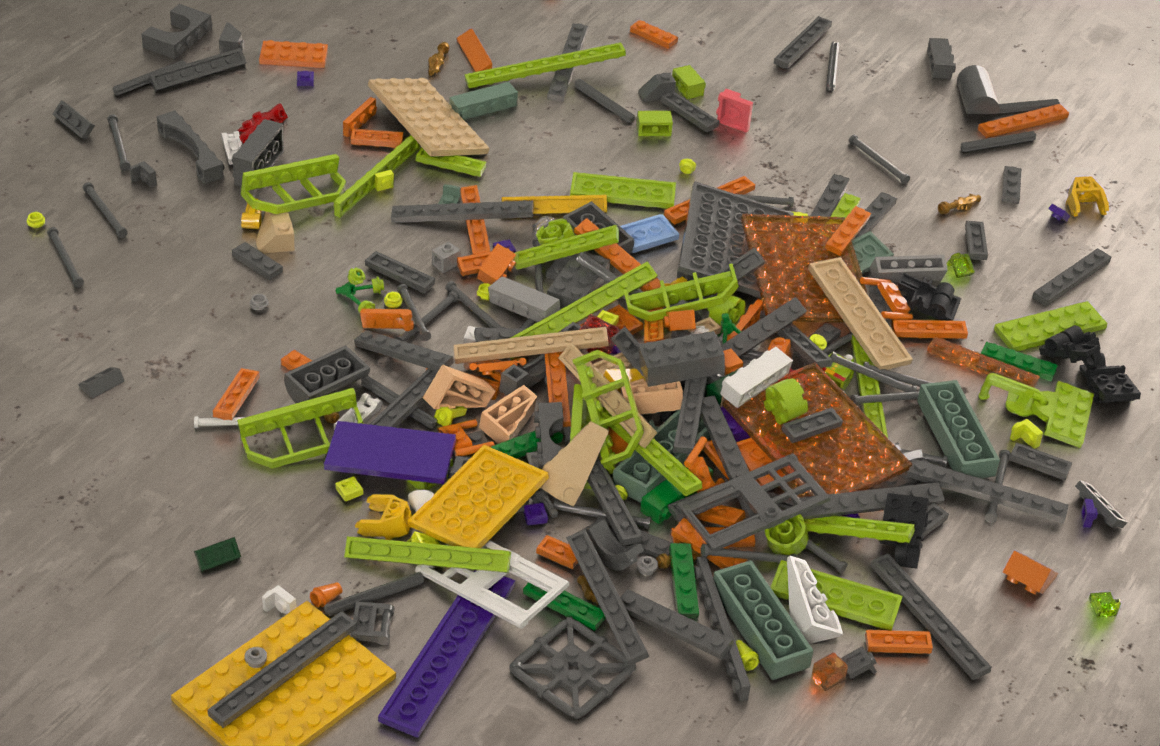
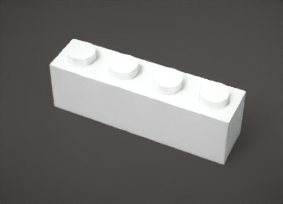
M777 347L770 351L767 350L758 359H753L746 367L738 369L731 377H726L722 382L723 387L720 394L738 408L787 375L793 360Z

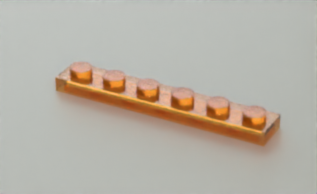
M936 336L927 349V352L985 375L996 373L1033 388L1036 387L1040 376Z

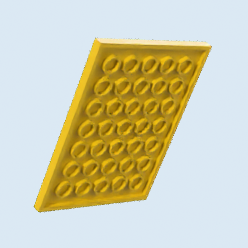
M305 601L171 695V701L222 746H306L396 679V672L357 640L348 635L226 727L222 728L208 716V709L330 620L310 602ZM261 647L267 652V660L262 667L252 668L245 662L244 656L248 649Z

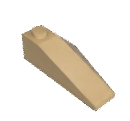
M288 212L281 214L264 213L256 239L257 249L263 254L295 250L294 231Z
M590 421L573 437V440L566 447L562 448L551 461H548L543 466L542 470L548 472L549 479L540 488L574 507L609 430Z

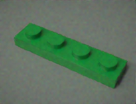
M987 341L980 354L982 359L1051 382L1058 365L1049 361H1044Z
M535 431L491 446V448L517 459L525 456L526 453L536 452L537 442H540V439L536 438ZM556 432L551 436V440L555 444L562 442L563 435L560 432Z
M670 543L669 552L676 612L689 619H698L699 606L691 544Z
M529 582L523 588V594L536 601L548 593ZM565 590L547 605V607L566 617H572V619L579 621L593 631H596L606 619L600 608Z

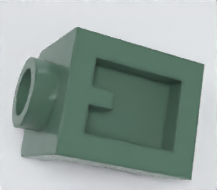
M444 184L443 195L438 204L460 203L461 187Z

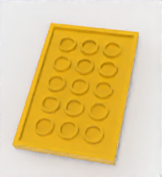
M483 445L408 520L409 527L450 546L482 548L549 479L548 472Z

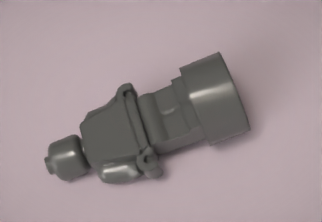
M539 488L530 498L535 504L543 503L546 513L551 515V517H557L558 511L548 498V493Z

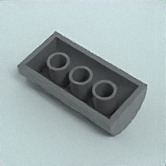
M971 65L961 70L957 77V85L966 113H999V103L986 69L978 65Z
M592 201L563 216V219L570 223L573 232L575 227L586 218L599 229L617 225L619 229V242L617 244L628 254L632 252L634 238Z
M345 345L285 373L284 383L291 399L295 403H300L329 395L365 378L370 373V367Z

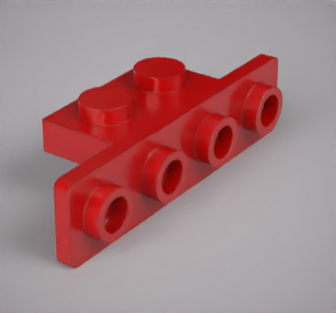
M282 104L275 105L268 112L261 113V111H258L252 115L251 119L243 122L242 127L237 130L239 131V138L242 144L245 143L249 135L255 131L257 125H260L264 119L278 123L285 121L288 116Z

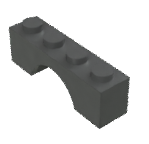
M562 402L538 403V411H534V423H538V426L535 427L536 438L540 439V442H537V454H541V457H538V468L541 470L548 461H551L564 448L551 440L553 434L563 429Z

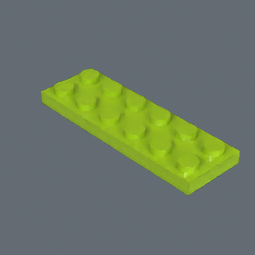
M573 172L570 196L607 195V202L613 204L619 203L668 209L674 206L676 182Z
M1089 301L997 323L994 326V331L1009 349L1018 352L1045 345L1046 339L1074 325L1079 326L1084 333H1092L1106 329L1108 323Z
M781 560L770 588L777 597L789 600L787 562ZM810 569L817 580L815 586L828 599L825 603L830 611L834 610L836 615L892 631L903 596Z

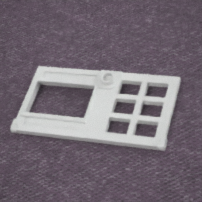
M488 541L482 547L483 549L510 551L491 541ZM512 551L509 572L548 592L528 610L488 590L507 573L480 570L472 572L468 569L450 568L444 574H440L432 569L435 566L418 565L415 569L416 572H421L424 577L520 629L529 624V620L569 587V582L522 558ZM457 572L467 577L461 584L449 578Z

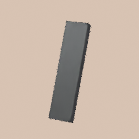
M624 327L611 340L632 366L644 377L639 364V343L627 328Z

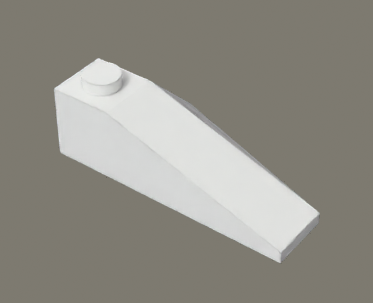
M793 556L787 557L790 617L807 642L812 644L842 636L843 632L834 610L830 611L825 601L828 599L815 586L817 580L806 561Z

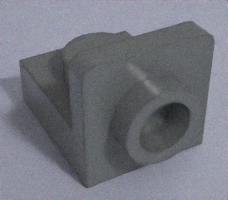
M145 161L129 168L132 182L142 180L151 188L157 185L156 171Z
M572 256L556 259L546 271V277L555 280Z
M863 646L840 658L851 679L868 669H871L873 674L877 672L874 664L877 663L871 651L866 653Z

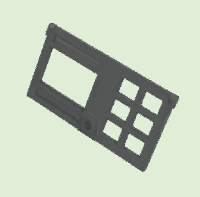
M792 453L676 503V508L687 518L710 549L715 552L829 502L830 497ZM788 465L795 471L783 477H780L776 472ZM768 474L774 479V481L762 486L756 481V479ZM797 478H801L805 483L794 489H791L786 484ZM778 486L785 492L774 498H770L766 493ZM808 490L815 494V497L804 502L797 496ZM739 496L755 513L754 516L711 535L695 516ZM787 499H791L794 502L795 506L783 511L776 505Z

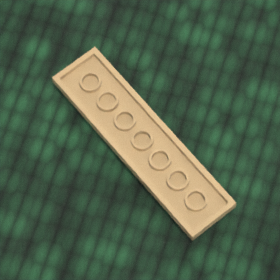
M841 257L809 264L808 270L879 370H888L911 364L912 357Z

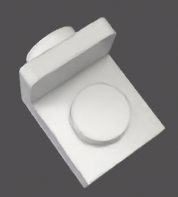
M279 585L267 591L262 597L263 610L265 612L270 611L276 606L278 611L284 612L287 615L296 608V598Z

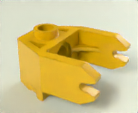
M1092 176L1075 177L1066 200L1071 215L1078 217V213H1080L1079 203L1096 202L1100 214L1107 215L1106 211H1109V203L1104 189Z
M373 494L367 498L366 502L370 503L369 509L383 512L381 519H361L355 524V528H359L357 533L362 536L385 537L386 540H391L394 537H401L409 533L411 527H409L408 520L412 517L408 502L394 495Z

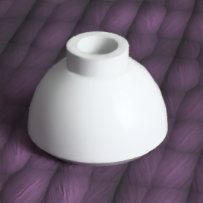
M415 490L408 495L409 505L417 512L433 497L434 493L428 490Z

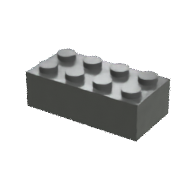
M264 119L260 125H257L255 131L249 135L240 149L233 154L232 163L235 185L242 186L244 172L273 167L284 153L283 124Z
M583 252L609 270L610 259ZM580 253L572 255L547 290V295L560 300V309L597 290L605 283L603 279L576 261Z
M714 331L638 344L639 364L648 387L725 373V355Z

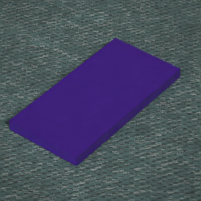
M337 421L324 462V470L445 484L456 443V435Z

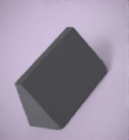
M109 367L80 382L78 385L85 393L94 398L123 383L124 378L120 368Z

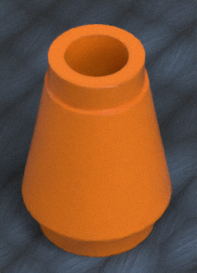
M338 582L315 587L310 592V600L315 607H324L342 594V587Z

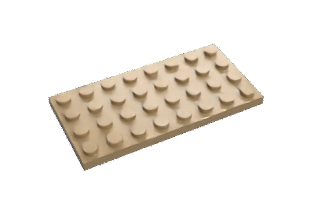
M377 78L369 80L368 87L429 156L488 154L490 148L472 130L468 123L452 109V106L427 79Z

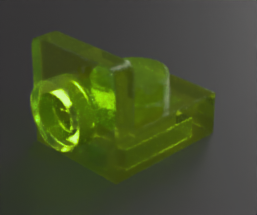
M955 253L946 263L947 266L953 267L956 278L971 276L975 273L968 253Z
M1111 592L1090 593L1089 601L1097 618L1117 616L1121 605L1120 599H1113Z

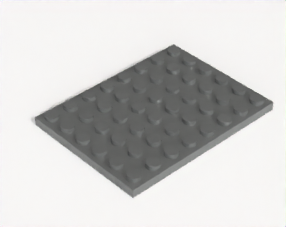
M694 181L677 272L693 276L692 273L696 272L697 278L711 276L755 247L765 260V264L740 280L736 291L771 302L783 303L794 213Z

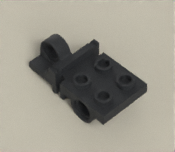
M903 272L897 287L899 291H904L908 294L907 296H902L906 301L911 300L909 304L910 312L917 306L918 311L938 320H954L962 298L954 295L955 290L951 284L942 282L935 287L931 285L932 280L927 282V278L924 277L922 281Z
M1076 325L1046 339L1045 345L1039 347L1040 355H1048L1049 357L1059 356L1063 359L1070 358L1071 363H1077V361L1082 360L1088 368H1093L1101 363L1099 338L1096 337L1095 332L1084 333Z
M1101 353V363L1093 368L1080 365L1079 369L1087 379L1086 385L1089 386V389H1093L1095 403L1125 402L1140 399L1141 392L1128 375L1125 374L1126 367L1124 365L1106 366L1103 353Z
M888 493L883 521L914 524L915 532L909 543H899L891 540H879L880 544L896 546L895 561L899 566L917 569L920 551L923 546L921 541L924 540L923 534L928 524L929 499Z

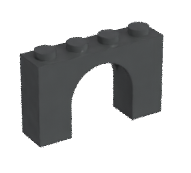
M178 4L170 11L171 25L185 30L166 32L151 26L141 34L142 46L145 49L176 59L212 29V17L210 14Z

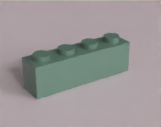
M505 82L449 97V104L463 120L517 106L518 92L510 82Z

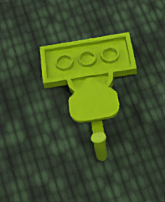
M996 373L987 375L978 394L981 400L989 399V391L992 385L1009 391L1005 403L1008 411L1022 417L1037 415L1040 419L1047 422L1044 435L1078 448L1082 447L1094 397L1093 393L1061 381L1057 382L1054 392L1040 391Z

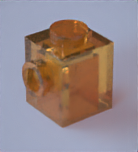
M832 652L814 663L811 678L817 685H820L827 691L845 680L848 665Z

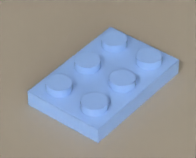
M662 214L620 226L634 238L632 253L679 240V233Z

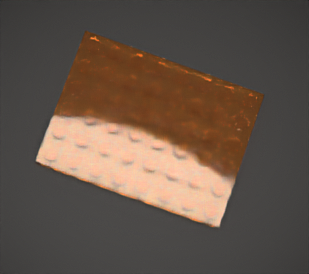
M742 214L741 222L748 249L751 250L755 247L765 260V264L755 270L754 273L766 316L796 297L807 312L794 322L845 323L808 270L809 264L841 257L868 295L866 286L860 283V278L863 276L852 242L841 256L825 249L826 243L845 220V217Z
M816 362L792 371L774 383L793 378L803 388V400L807 399V412L788 422L832 407L843 420L840 427L792 443L782 431L783 424H778L772 411H767L764 406L766 389L738 408L727 399L723 400L722 406L773 462L793 453L798 458L799 463L827 495L867 490L908 471L912 466V463ZM789 465L780 469L785 476L795 472ZM801 478L791 481L796 488L805 484ZM811 490L802 493L804 497L815 496Z

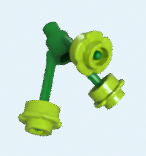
M357 267L351 268L347 276L349 282L341 287H336V294H342L358 304L359 313L361 309H375V304L371 301L365 300L360 302L353 295L358 290L372 288L373 294L379 293L380 295L381 291L384 290L383 279L379 280L377 276V278L371 279L372 284L355 287V285L364 282L365 274L363 270Z

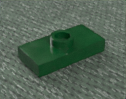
M235 537L194 551L200 571L242 557Z

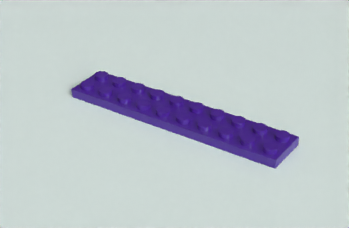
M503 576L488 590L507 600L515 587L516 580ZM458 595L378 715V722L419 738L496 615Z

